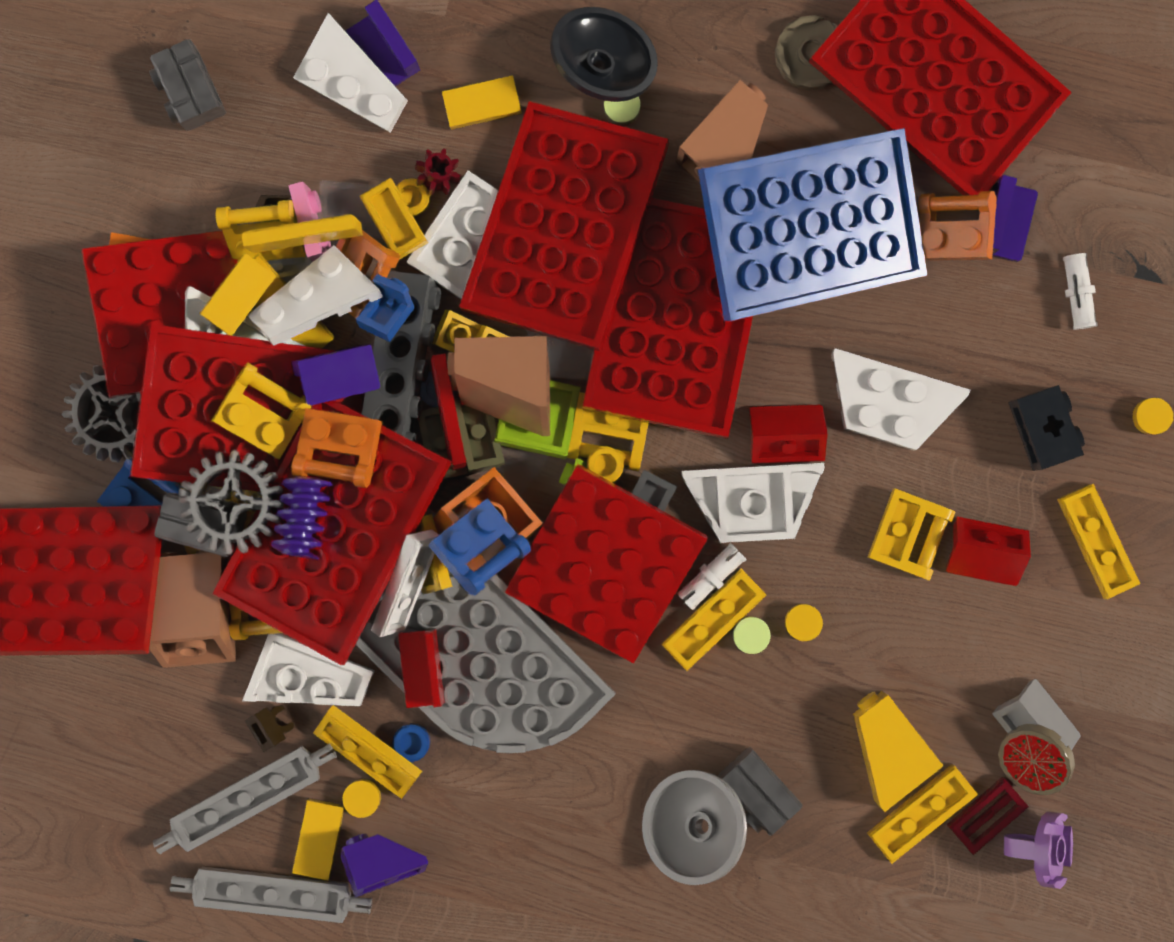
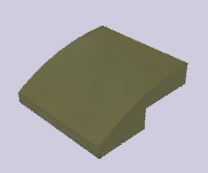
M460 398L454 399L466 458V467L453 471L449 467L442 482L466 477L505 464L501 445L494 442L497 430L494 417L461 404ZM434 407L422 410L417 422L423 447L448 459L439 408Z

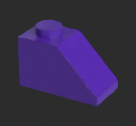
M360 834L346 841L347 846L342 847L340 854L355 898L423 873L428 866L426 856L378 834L369 838L367 834Z

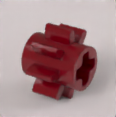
M445 148L442 149L441 153H432V151L427 149L425 154L426 162L416 161L415 170L423 173L417 177L416 184L417 186L425 184L429 189L430 196L435 191H443V193L448 195L450 191L449 182L459 183L460 174L453 172L458 167L459 160H451L446 155ZM435 168L437 172L431 173V169ZM444 171V176H440L439 172Z

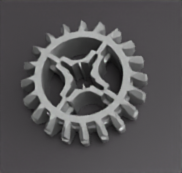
M95 365L92 370L93 377L85 372L80 374V378L84 383L83 386L76 383L70 385L71 390L76 392L75 398L69 396L64 398L65 403L72 405V411H63L62 416L73 419V422L68 424L65 430L70 433L78 432L74 436L72 443L74 445L85 443L83 453L91 455L96 451V459L99 461H105L109 455L112 462H120L122 453L126 459H131L133 457L132 451L134 449L137 427L134 425L131 415L135 407L140 404L141 393L109 398L108 393H105L102 387L106 386L104 369L99 365ZM92 399L96 405V411L94 416L88 420V408ZM110 405L119 407L115 412L118 420L109 418L112 414ZM114 427L118 432H122L126 438L118 442L107 443L96 434L101 430L106 431Z
M232 450L230 460L226 462L224 454L217 452L215 455L217 465L213 466L208 458H203L201 462L206 469L205 472L201 473L199 470L191 468L190 474L197 478L195 484L183 481L182 487L190 490L191 495L179 496L178 501L182 504H190L191 509L181 511L180 517L183 519L194 518V521L189 523L185 529L189 533L201 529L196 537L197 543L203 544L211 537L209 550L216 552L221 543L224 542V553L231 555L234 551V543H237L240 552L247 553L248 539L256 547L262 546V540L257 535L260 531L269 537L274 535L273 530L268 528L266 524L269 520L276 524L281 523L282 519L272 514V509H284L285 504L278 500L273 501V496L280 495L284 491L281 486L271 488L269 486L278 478L275 472L262 476L267 469V463L261 461L252 468L254 455L248 453L244 457L243 462L240 463L239 452ZM240 472L246 473L255 479L260 487L262 498L244 495L242 492V482L239 481ZM224 473H228L221 491L216 494L203 495L212 480ZM235 491L236 495L234 497L250 504L236 505L229 514L227 513L228 507L214 501L228 500L231 498V493ZM202 507L215 508L220 511L222 524H224V534L217 532L208 524ZM261 510L258 518L249 528L236 533V526H239L240 517L245 512Z

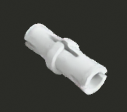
M1087 253L1063 257L1068 283L1065 295L1066 298H1070L1074 323L1073 330L1098 326L1092 294L1096 293L1095 285L1090 283Z
M730 542L708 565L704 563L699 568L701 572L681 591L679 590L677 594L682 600L688 599L685 603L694 610L716 587L720 589L724 585L722 581L747 559Z

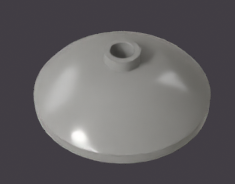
M687 770L670 775L653 790L644 809L642 832L647 852L661 872L683 884L701 885L722 878L736 865L745 846L747 823L742 803L729 784L712 773ZM704 820L707 821L709 826L706 833L702 830V822Z

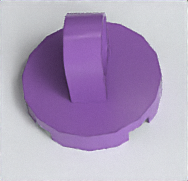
M1046 812L1040 819L1036 835H1004V855L1034 860L1036 878L1043 887L1061 889L1067 881V878L1062 877L1061 874L1063 866L1071 867L1073 856L1072 827L1064 826L1063 823L1068 816L1063 813Z

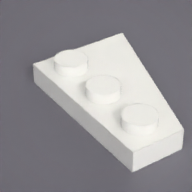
M328 13L293 78L391 133L408 100Z
M467 171L424 236L428 244L414 251L407 260V263L422 274L430 276L437 284L462 299L498 190L470 171Z
M333 245L247 316L252 324L273 345H277L315 328L317 322L336 313L340 317L351 312L350 307L367 299L373 302L383 296L380 289Z
M279 633L268 634L243 701L361 706L375 670L347 660L345 665H339L290 637Z

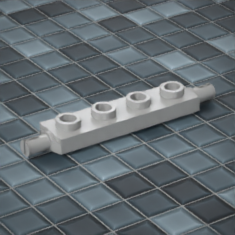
M330 743L312 754L303 746L297 748L170 819L172 831L153 840L154 848L168 841V843L156 849L159 854L178 844L185 851L189 852L320 779L318 767L337 758L336 752L333 751L321 757L333 749Z
M202 866L194 878L172 876L170 883L172 884L170 892L192 893L193 903L196 907L343 923L349 911L370 914L372 909V898H355L351 896L349 883Z

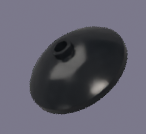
M601 7L575 9L565 14L558 21L551 36L550 50L558 71L573 87L590 97L611 102L631 100L643 94L656 76L658 59L652 41L640 26L616 11Z

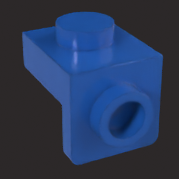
M377 274L373 279V283L380 289L383 297L373 302L369 301L356 321L359 328L390 342L414 310V305L409 289L402 281L393 277L388 279Z

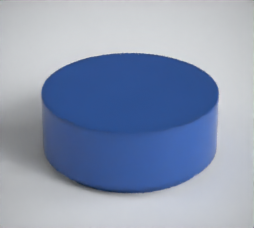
M415 723L406 724L395 733L392 746L396 752L408 761L415 762L423 758L428 752L430 736L421 725Z

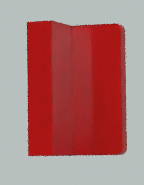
M822 405L750 407L749 416L752 431L750 455L752 463L825 461L828 433Z
M957 516L953 525V549L946 564V572L1017 586L1031 558L1029 530Z
M427 629L398 633L406 708L430 705L441 707L445 700L437 630Z

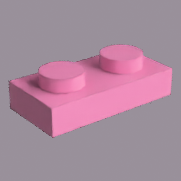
M303 181L288 185L298 223L318 220L317 213L322 212V207L316 190L311 191ZM326 241L304 245L307 258L314 262L327 251L326 248L331 247V242Z

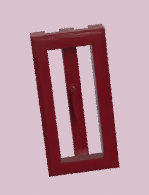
M1001 777L951 820L947 826L969 852L974 855L1029 806L1007 780ZM1003 790L1006 791V793L1001 798H999L986 811H984L979 817H977L963 831L960 829L965 823H967L973 816H975L980 810H982ZM1011 800L1016 803L971 842L969 837Z

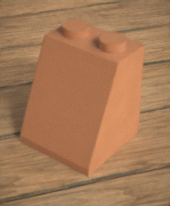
M739 80L680 145L676 163L700 184L698 169L751 159L768 108V104L764 101L766 97L763 92L755 85L749 83L747 86Z
M547 337L455 338V352H448V374L451 375L452 391L459 392L461 404L541 436H550V366Z
M199 550L196 554L179 555L177 553H163L160 555L149 650L163 668L236 662L235 640L231 638L229 632L231 622L229 603L212 594L228 564L224 556L204 550Z

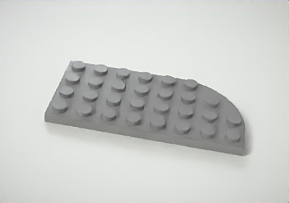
M428 507L424 516L432 514L434 518L436 513ZM448 570L452 587L424 595L420 590L406 629L387 636L378 637L371 631V628L387 589L386 586L356 643L404 692L398 633L436 629L445 703L441 707L430 705L419 708L438 727L455 739L470 746L473 745L482 749L497 751L496 753H524L554 745L581 729L616 694L528 605L504 593L508 585L497 574L485 583V588L473 596L461 586Z

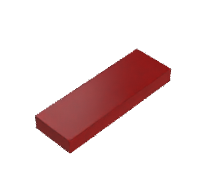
M445 353L433 355L430 360V367L448 460L452 462L450 469L452 471L463 469L466 467V458L450 376L448 374Z

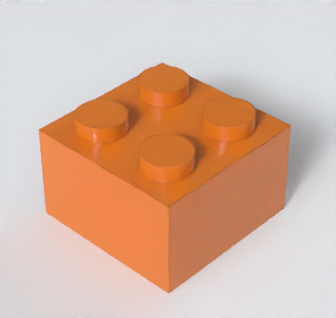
M495 467L444 505L433 518L437 533L440 535L480 503L488 499L514 531L524 536L527 540L543 524ZM498 539L466 565L470 570L476 571L506 546Z

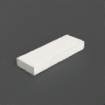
M432 529L406 536L371 631L378 637L387 636L406 629L435 555L428 545L439 534Z

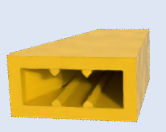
M881 691L879 694L871 692L861 699L857 704L860 709L853 713L874 801L886 812L941 769L943 764L890 696Z

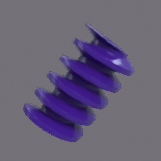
M307 477L285 479L282 485L292 491V493L281 495L280 501L289 506V508L277 511V516L286 521L287 524L274 527V531L283 536L284 539L272 541L271 546L282 554L319 560V557L310 553L309 550L310 548L322 546V542L312 537V533L322 532L325 529L324 526L315 522V518L327 516V512L317 505L320 502L330 501V497L322 493L320 489L332 486V483Z

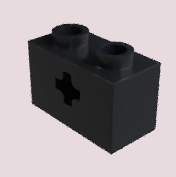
M1059 385L1008 402L1033 471L1043 470L1084 455L1082 447L1085 445L1083 434L1077 425H1073L1069 414L1072 411L1070 398L1065 391H1061ZM1048 422H1054L1055 428L1045 433L1043 426L1048 424Z

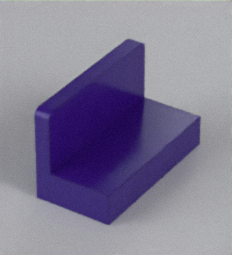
M375 0L364 7L368 16L348 28L345 32L393 85L397 86L419 72L420 67L378 0Z
M1002 175L996 181L992 190L996 195L992 256L1019 262L1023 257L1038 192L1016 186L1018 178Z
M371 344L291 361L294 375L300 376L307 405L328 402L380 388Z

